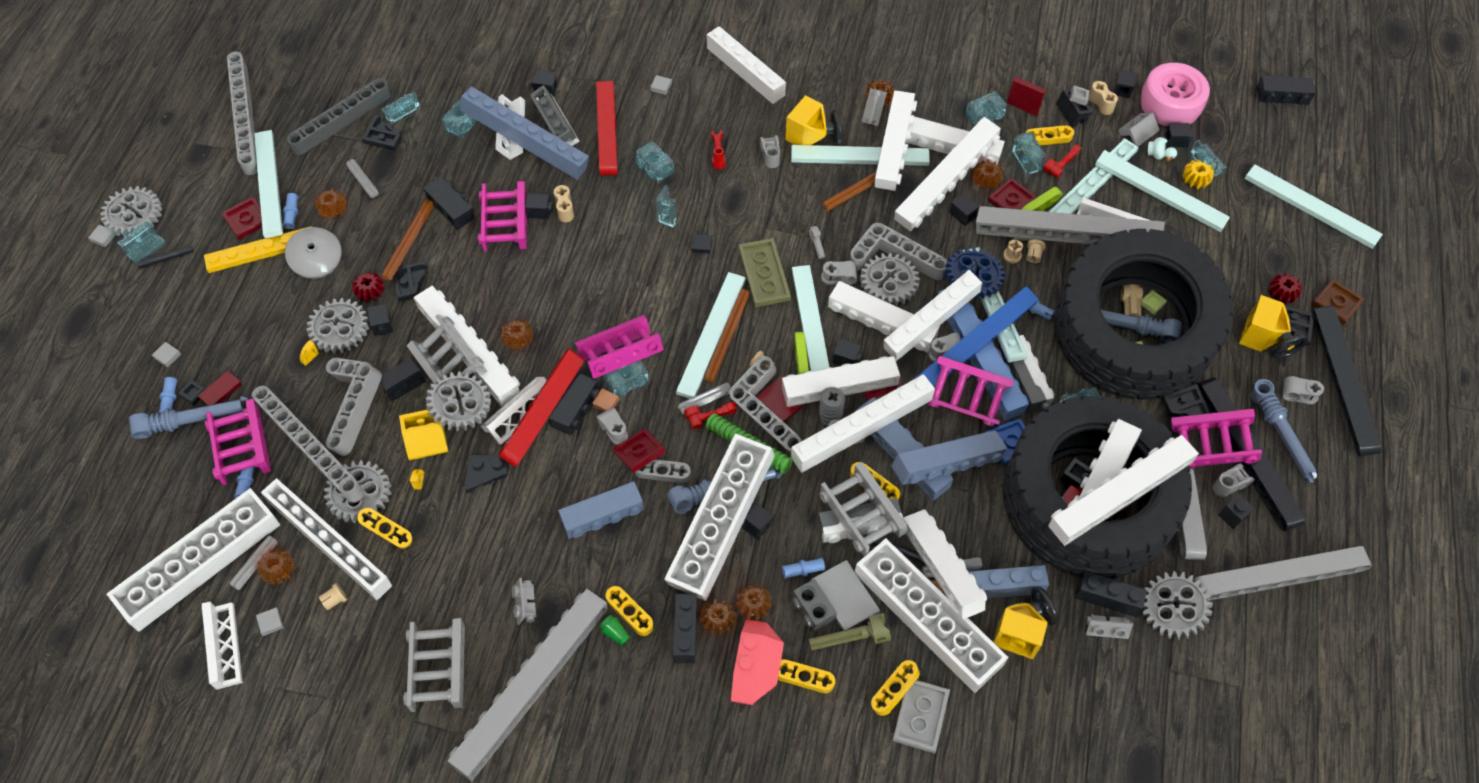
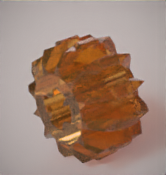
M878 78L877 81L872 80L868 84L866 99H868L870 88L887 92L884 104L889 105L894 95V87L891 85V82H886L885 79L880 81Z
M989 159L987 162L982 160L980 164L975 166L973 173L975 184H980V188L986 186L987 190L990 186L995 188L1002 181L1003 170H1001V165H996V161L992 163Z
M332 188L328 191L325 189L324 193L319 192V196L315 197L316 210H318L322 217L326 216L329 219L331 216H334L336 218L337 214L342 215L343 210H346V199L339 190L336 191Z
M513 318L511 323L506 321V326L501 329V338L506 347L510 346L512 350L516 347L521 350L523 345L528 347V342H532L533 329L528 321L524 322L522 318L519 321Z
M278 548L275 553L269 549V555L262 554L263 561L257 562L260 567L257 569V572L263 581H269L270 584L274 585L276 581L283 584V578L285 577L290 579L288 573L294 572V567L292 566L294 560L290 558L288 552H283Z
M750 584L749 590L743 587L741 589L742 594L737 595L738 602L736 603L737 608L741 609L740 614L744 615L747 613L748 620L751 619L752 615H755L756 620L759 619V614L766 616V610L771 609L769 602L772 599L770 595H767V588L761 590L760 584L756 588H753V585Z
M714 599L713 605L707 602V609L701 610L703 616L700 618V621L704 624L705 631L711 629L712 635L719 631L721 636L723 635V629L730 632V626L735 625L733 618L736 617V612L731 611V604L725 606V600L718 604V601Z

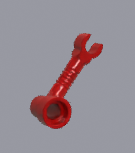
M712 130L711 135L715 146L712 166L715 169H722L726 166L724 150L721 148L723 133L720 130V134H714Z
M1077 144L1074 145L1069 153L1059 162L1051 158L1042 169L1046 173H1051L1054 177L1059 178L1064 171L1062 168L1072 158L1076 157L1082 148Z
M730 402L721 408L701 413L698 406H691L684 411L686 419L690 421L692 429H698L703 426L702 421L708 420L712 414L716 413L718 416L734 414L737 412L735 402Z

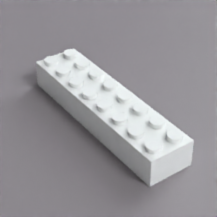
M738 434L734 435L665 577V581L670 586L688 594H697V598L704 601L707 600L774 459L771 447Z
M250 488L108 592L107 596L127 622L139 632L279 527L280 524Z
M884 539L856 564V575L974 693L1004 666L1008 656L968 618L962 620L950 600L887 539Z

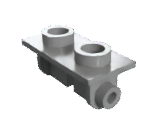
M870 88L862 122L878 126L887 92Z
M519 578L512 587V597L515 598L516 603L513 612L514 617L517 618V625H520L523 619L530 623L534 622V618H536L535 603L527 602V600L535 599L534 585L531 584L530 580L523 581L522 583V578Z
M1091 614V616L1086 617V624L1088 625L1086 635L1129 639L1133 623H1130V620H1127L1126 617H1109V621H1106V616Z

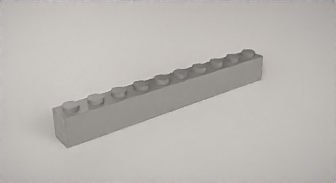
M980 206L976 220L977 234L1081 244H1094V242L1107 235L1110 236L1115 232L1123 230L1129 232L1131 229L1139 228L1146 229L1147 232L1150 229L1164 231L1165 222L983 206Z
M586 589L583 593L578 594L574 600L575 604L570 610L567 609L562 614L558 625H554L549 630L545 641L540 642L536 646L533 656L523 662L520 672L516 677L510 678L506 685L507 688L502 694L499 693L494 698L491 708L480 715L478 724L474 729H469L459 747L456 746L451 751L448 760L449 764L471 782L608 611L607 602L590 590Z

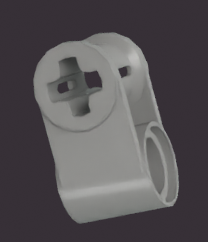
M775 135L772 138L760 137V148L765 165L768 168L778 167L780 164L778 136Z
M852 261L826 262L823 265L821 280L826 285H837L839 281L847 285L855 284L857 282L856 265Z
M955 332L934 339L928 352L929 358L935 362L939 356L944 355L962 340L959 333Z
M1289 376L1283 382V399L1287 401L1313 405L1324 392V386L1316 380Z
M614 407L596 416L600 427L606 432L613 444L619 445L628 439L626 425Z
M1240 463L1218 477L1213 484V491L1218 496L1225 497L1247 487L1254 479L1249 477L1243 469L1244 466Z

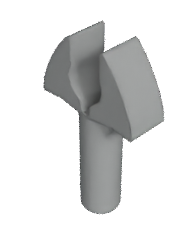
M817 226L810 227L811 243H814L819 260L825 259V253L820 241L821 233Z

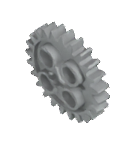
M139 186L135 190L129 187L128 191L123 188L122 193L116 191V196H109L111 201H105L106 206L101 207L103 210L100 213L102 216L101 221L106 229L108 228L110 232L115 233L117 236L122 234L125 238L128 234L133 237L136 232L141 235L142 230L148 232L147 227H154L152 223L159 222L157 217L161 216L159 211H162L160 206L162 204L157 195L153 194L152 190L147 191L146 187L141 190Z
M882 253L881 258L875 255L874 260L869 259L868 264H864V269L861 270L860 275L861 288H864L863 292L889 304L894 302L898 306L899 301L905 304L906 299L910 301L911 297L915 296L916 290L919 287V272L915 271L916 266H911V261L905 262V257L899 259V254L892 257L891 253L886 257Z
M343 298L339 302L333 299L331 304L326 301L325 307L319 305V311L313 310L315 316H309L311 321L307 322L309 328L306 330L310 340L319 350L324 348L325 352L328 353L331 349L333 354L336 353L337 349L341 353L344 352V348L350 351L351 345L357 347V341L363 342L362 336H367L366 330L369 329L368 323H370L362 305L359 306L356 301L352 304L351 299L345 302Z
M459 371L457 376L450 372V377L448 378L443 374V380L441 381L437 378L436 385L431 384V390H427L426 407L429 411V416L434 417L435 423L441 421V427L447 424L448 430H451L453 426L456 427V431H459L461 426L466 431L467 425L475 428V422L481 424V418L486 419V412L490 411V392H487V385L482 386V380L476 382L475 375L469 378V373L462 376ZM454 387L457 388L459 402L461 403V409L464 415H460L458 400L456 399Z
M360 460L359 465L352 461L351 467L344 464V468L356 480L363 477L357 481L364 493L363 497L357 501L359 502L357 506L352 507L357 502H349L330 481L326 482L329 488H324L327 494L324 496L327 502L326 505L333 515L336 514L338 519L343 517L345 522H348L351 518L352 522L356 523L359 512L364 508H371L378 512V508L385 509L383 502H389L387 495H391V491L388 489L391 487L387 474L385 475L383 469L379 470L377 464L372 467L370 461L366 465H364L362 460ZM369 513L368 515L364 514L362 517L364 518L367 516L371 520L372 513Z
M1173 571L1172 577H1169L1165 572L1164 579L1156 576L1157 583L1150 581L1151 588L1145 587L1148 595L1145 597L1146 602H1144L1143 608L1146 610L1143 611V616H1150L1147 618L1146 623H1154L1152 626L1153 631L1160 628L1161 636L1168 632L1169 639H1171L1173 634H1176L1178 640H1180L1181 634H1184L1189 639V632L1196 636V628L1204 630L1202 622L1209 623V619L1206 616H1212V611L1208 609L1212 608L1213 605L1212 602H1208L1211 599V595L1204 594L1207 591V587L1200 588V580L1195 583L1193 582V575L1186 579L1185 572H1182L1180 577H1177L1175 571ZM1187 591L1190 592L1193 596L1189 599H1186L1182 597L1181 594ZM1162 592H1168L1171 596L1167 599H1163L1159 596V594ZM1174 602H1178L1179 608H1175ZM1163 612H1169L1172 617L1170 619H1163L1160 615ZM1185 612H1191L1193 613L1194 617L1192 619H1186L1182 616V614Z

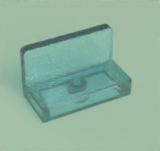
M413 92L385 106L381 111L392 124L420 108L417 95Z
M1200 140L1195 142L1190 152L1192 157L1196 161L1199 159L1203 163L1206 161L1207 165H1212L1211 168L1214 170L1213 177L1225 172L1227 167L1207 144H1203Z
M665 185L656 199L657 220L660 223L674 227L677 222L675 200L669 198V186Z
M146 221L117 242L123 253L137 265V261L148 258L163 247L166 242L155 232L152 225Z

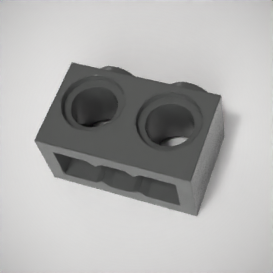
M815 579L793 591L792 603L796 610H801L804 615L803 620L808 628L811 627L816 632L836 620L837 612ZM804 595H809L813 599L810 601H806L802 597ZM820 612L823 614V617L816 618L813 614Z

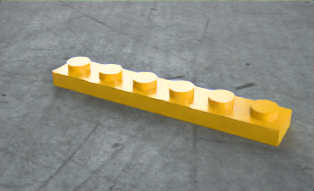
M302 229L204 255L206 269L208 273L285 253L289 239Z

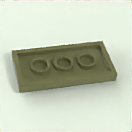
M774 238L739 244V253L755 307L791 301L790 291Z

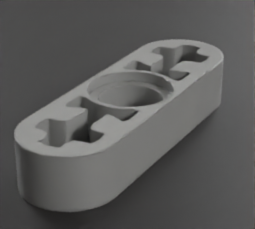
M656 459L647 464L644 471L639 469L634 472L639 478L685 483L691 477L690 467L686 463ZM659 467H666L668 471L666 474L661 475L657 473V469ZM671 468H674L673 475H671ZM681 470L685 472L683 476H679Z

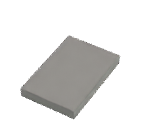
M847 560L813 578L817 581L837 612L836 621L843 631L852 629L868 620V616L880 613L879 608Z
M916 680L903 696L892 741L935 754L950 690Z

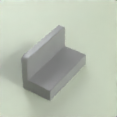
M1153 112L1140 113L1118 131L1120 136L1130 135L1133 144L1138 147L1159 131V127Z

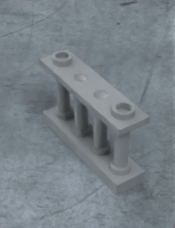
M437 314L435 317L441 325L423 343L411 341L407 345L435 385L437 378L442 381L443 374L448 377L447 374L464 357L470 365L461 373L462 376H465L466 373H469L470 376L475 370L484 374L487 372L483 366L484 361L474 354L453 326L455 324L453 320L448 316L443 317ZM446 331L451 338L431 356L428 353V348ZM456 344L460 352L443 369H440L437 365L438 361ZM454 387L456 399L459 400L457 388Z
M863 462L855 465L852 478L832 489H829L825 482L821 484L819 493L821 500L830 506L852 538L857 552H861L864 557L869 553V544L886 534L895 532L898 537L906 534L908 525ZM856 484L862 485L865 489L864 493L843 505H840L835 498L836 495ZM868 499L874 502L876 505L874 510L854 521H851L846 514L847 511ZM878 516H884L887 520V525L863 538L857 528Z
M453 619V624L449 629L418 631L415 622H410V630L406 631V640L409 643L407 692H404L403 696L404 705L411 712H415L416 702L448 700L454 708H463L465 625L462 619ZM446 637L452 639V647H449V649L418 651V640ZM449 658V660H452V666L448 670L417 672V660ZM451 680V688H448V691L416 693L417 681Z

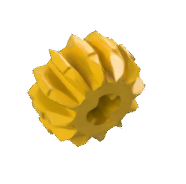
M1199 159L1196 162L1192 160L1185 166L1182 174L1185 184H1190V188L1195 186L1197 190L1200 187L1205 188L1213 180L1214 170L1211 168L1212 165H1207L1206 161L1203 163Z

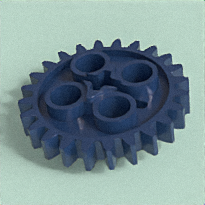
M966 247L964 252L959 249L958 254L954 252L952 257H949L944 274L947 275L946 280L950 281V286L970 270L982 282L980 293L974 297L977 300L978 296L982 299L986 295L991 298L992 294H997L998 290H1001L1005 280L1004 266H999L1001 261H995V255L990 257L989 251L984 254L982 249L978 252L975 247H973L972 251Z

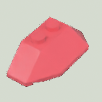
M746 619L741 632L733 673L731 702L753 705L777 685L784 642L766 622Z

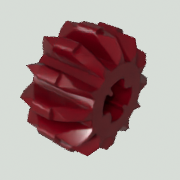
M370 271L367 274L362 272L360 277L355 276L356 281L352 282L354 295L360 301L365 300L367 303L370 299L375 301L376 297H382V292L385 291L383 279L377 273L372 274Z
M1287 273L1283 275L1278 274L1271 280L1268 293L1272 294L1271 298H1276L1277 301H1282L1286 305L1287 303L1295 302L1300 297L1303 285L1299 284L1300 279H1294L1293 275L1288 276Z

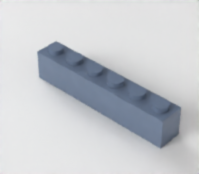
M873 397L868 402L859 407L856 411L871 404L872 402L876 401V399ZM898 419L871 434L872 438L893 460H895L897 454L924 448L922 443L917 442L912 437L911 432L907 428H903L899 424ZM951 474L940 475L931 480H920L916 484L934 501L951 488L953 478Z
M996 430L897 454L891 466L902 485L915 484L920 480H931L936 476L949 475L959 470L965 471L975 466L981 467L986 463H997L1003 458L1007 447Z

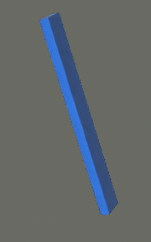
M1026 286L942 356L965 363L1038 303L1039 299ZM938 359L916 377L918 378L924 374L934 388L941 371V364L937 363ZM952 368L951 372H948L947 377L950 376L954 371H956V369Z

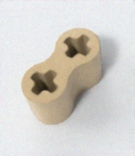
M1102 81L1094 82L1089 94V100L1099 107V111L1102 114L1110 115L1113 113L1118 97L1108 90L1106 83Z
M564 185L557 186L554 189V197L558 218L561 222H570L574 218L570 190Z

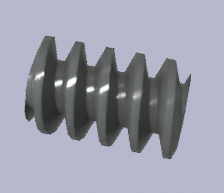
M828 387L821 393L819 416L821 422L825 425H828L830 421L835 419L842 420L845 396L840 389Z

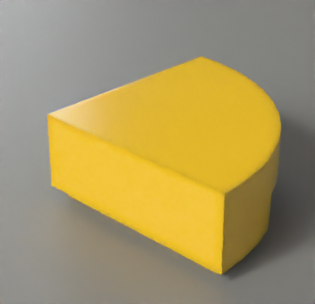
M311 340L305 344L300 354V362L304 365H307L319 354Z
M415 469L411 474L410 482L414 489L421 490L425 473L423 470Z

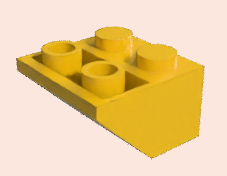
M428 410L399 416L402 436L409 460L448 452L444 426L441 427V421L434 422V417L429 416Z

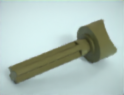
M884 613L868 616V626L864 625L809 639L811 651L869 638L870 636L875 644L891 641L890 631L884 626Z

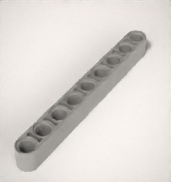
M231 52L227 56L237 159L246 175H254L258 171L248 68L240 52Z
M257 387L253 391L252 397L260 408L349 502L359 501L364 493L356 479L268 387Z
M1358 546L1203 575L1194 578L1193 582L1195 583L1200 580V588L1207 587V591L1204 594H1210V600L1358 573L1370 569L1372 564L1364 547Z

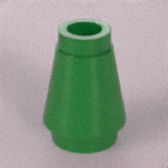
M609 615L599 626L603 634L621 646L630 639V636L617 617L614 618L612 615Z

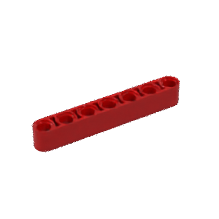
M596 81L600 176L618 175L614 82Z
M570 348L567 349L500 451L499 457L514 467L519 464L582 366L584 358Z

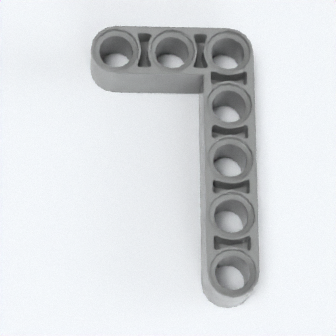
M881 223L872 224L851 250L850 261L855 263L856 270H862L864 264L868 263L869 259L880 249L887 254L891 253L892 257H895L896 254H899V259L905 257V262L911 261V266H916V270L932 279L942 280L945 277L947 259Z
M763 356L731 387L729 394L732 400L791 454V443L793 441L800 443L802 442L801 438L755 397L775 375L777 370L771 358ZM770 364L768 370H762L764 365ZM752 378H757L756 383L749 384ZM739 392H744V395L741 398H736V395ZM757 404V408L755 410H749L751 405ZM771 416V420L768 423H763L765 417ZM779 429H785L781 436L776 435Z
M333 358L327 363L326 371L339 381L350 383V386L328 435L326 446L343 457L352 451L381 381L382 374L367 362Z

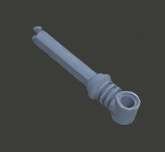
M1101 309L1103 317L1108 324L1133 329L1136 333L1140 334V337L1150 334L1151 337L1153 335L1156 338L1160 336L1161 341L1170 343L1181 336L1183 323L1179 320L1166 319L1162 322L1161 319L1159 321L1156 318L1152 320V317L1148 314L1134 317Z
M1267 379L1258 380L1250 392L1251 400L1261 408V411L1264 413V421L1274 425L1303 477L1309 483H1313V479L1317 478L1316 469L1286 420L1287 408L1283 407L1280 401H1278L1274 393L1275 387L1271 381Z
M240 396V400L179 412L166 408L161 414L159 412L156 413V416L154 413L151 415L146 413L133 414L129 417L131 437L143 439L150 437L154 432L158 433L164 430L174 432L180 425L207 420L206 412L209 411L214 418L244 412L242 402H246L248 398Z
M770 466L763 481L773 478L778 479L782 473L780 471L775 472V467L772 468ZM704 479L698 485L690 486L689 489L683 486L672 488L668 493V499L675 512L685 514L691 510L693 504L694 506L698 505V503L701 504L712 481Z

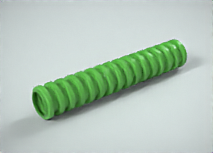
M716 413L712 414L707 420L706 428L716 432L717 435H721L722 438H726L727 441L731 442L734 435L738 434L772 448V446L767 445L760 439L757 440L755 436L752 437L750 433L747 434L745 430L743 431L721 416L718 417ZM772 448L774 459L770 466L772 468L775 467L777 471L780 470L781 473L787 472L792 465V458Z

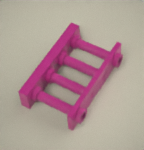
M518 181L517 189H514V191L488 192L486 184H482V191H479V200L482 202L481 234H478L479 245H482L483 251H487L488 242L515 241L518 242L520 249H527V214L525 209L527 191L525 181ZM515 198L517 200V203H514V205L488 206V199ZM515 212L517 214V217H514V219L488 221L489 213ZM510 226L517 228V232H514V234L488 235V228Z
M644 315L575 342L578 354L585 360L590 359L587 362L593 379L664 350L659 333L652 336L649 335L651 332L647 318ZM642 337V340L632 343V341ZM621 345H625V347H622V348H620V349H617V350L614 349V348L619 347V346H621ZM606 351L608 352L607 354L602 355V356H600V357H597V356H596V355H599V354L604 353V352H606Z
M939 356L937 363L941 364V371L933 398L927 404L936 408L941 405L983 419V423L989 426L999 425L1000 420L995 419L1004 390H1007V387L1012 388L1014 380ZM953 368L959 370L958 374L960 376L951 402L948 403L939 400L948 372H951ZM971 374L977 376L978 384L968 410L958 406L966 379ZM992 381L996 382L997 389L986 416L976 411L985 384Z
M254 399L246 400L247 409H244V412L220 419H215L210 411L206 412L207 420L205 421L207 431L210 432L215 468L212 470L215 479H219L223 486L228 485L227 474L256 466V468L260 467L263 474L271 472L260 409ZM244 419L249 420L250 424L247 427L219 435L218 427ZM248 434L252 436L253 440H250V443L223 451L221 449L222 442ZM250 450L255 451V456L252 459L224 467V458Z
M1254 409L1171 418L1172 432L1179 433V436L1182 435L1188 442L1187 432L1189 430L1197 429L1200 431L1203 455L1197 456L1193 463L1189 465L1190 468L1236 462L1250 464L1261 459L1262 450H1253L1249 425L1254 423ZM1238 425L1241 427L1245 451H1232L1228 429L1230 426ZM1218 427L1220 429L1224 453L1212 454L1208 435L1209 428Z

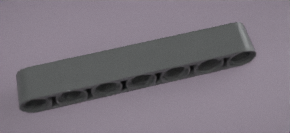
M383 78L375 79L290 133L287 141L292 152L295 155L306 153L388 100L391 93L387 81Z

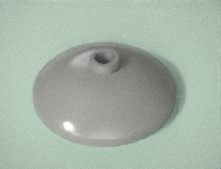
M310 227L298 231L289 239L285 248V257L289 267L296 274L312 279L321 278L333 272L339 265L342 256L341 245L336 236L330 231L318 227Z

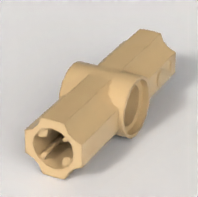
M1122 285L1120 301L1123 302L1125 315L1134 317L1142 315L1141 301L1143 289L1140 288V285Z

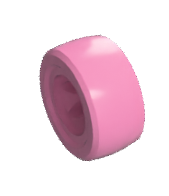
M1177 62L1161 64L1150 72L1143 85L1140 100L1141 107L1144 113L1153 112L1157 123L1168 127L1169 123L1191 124L1201 115L1205 108L1210 92L1209 83L1205 76L1192 66Z

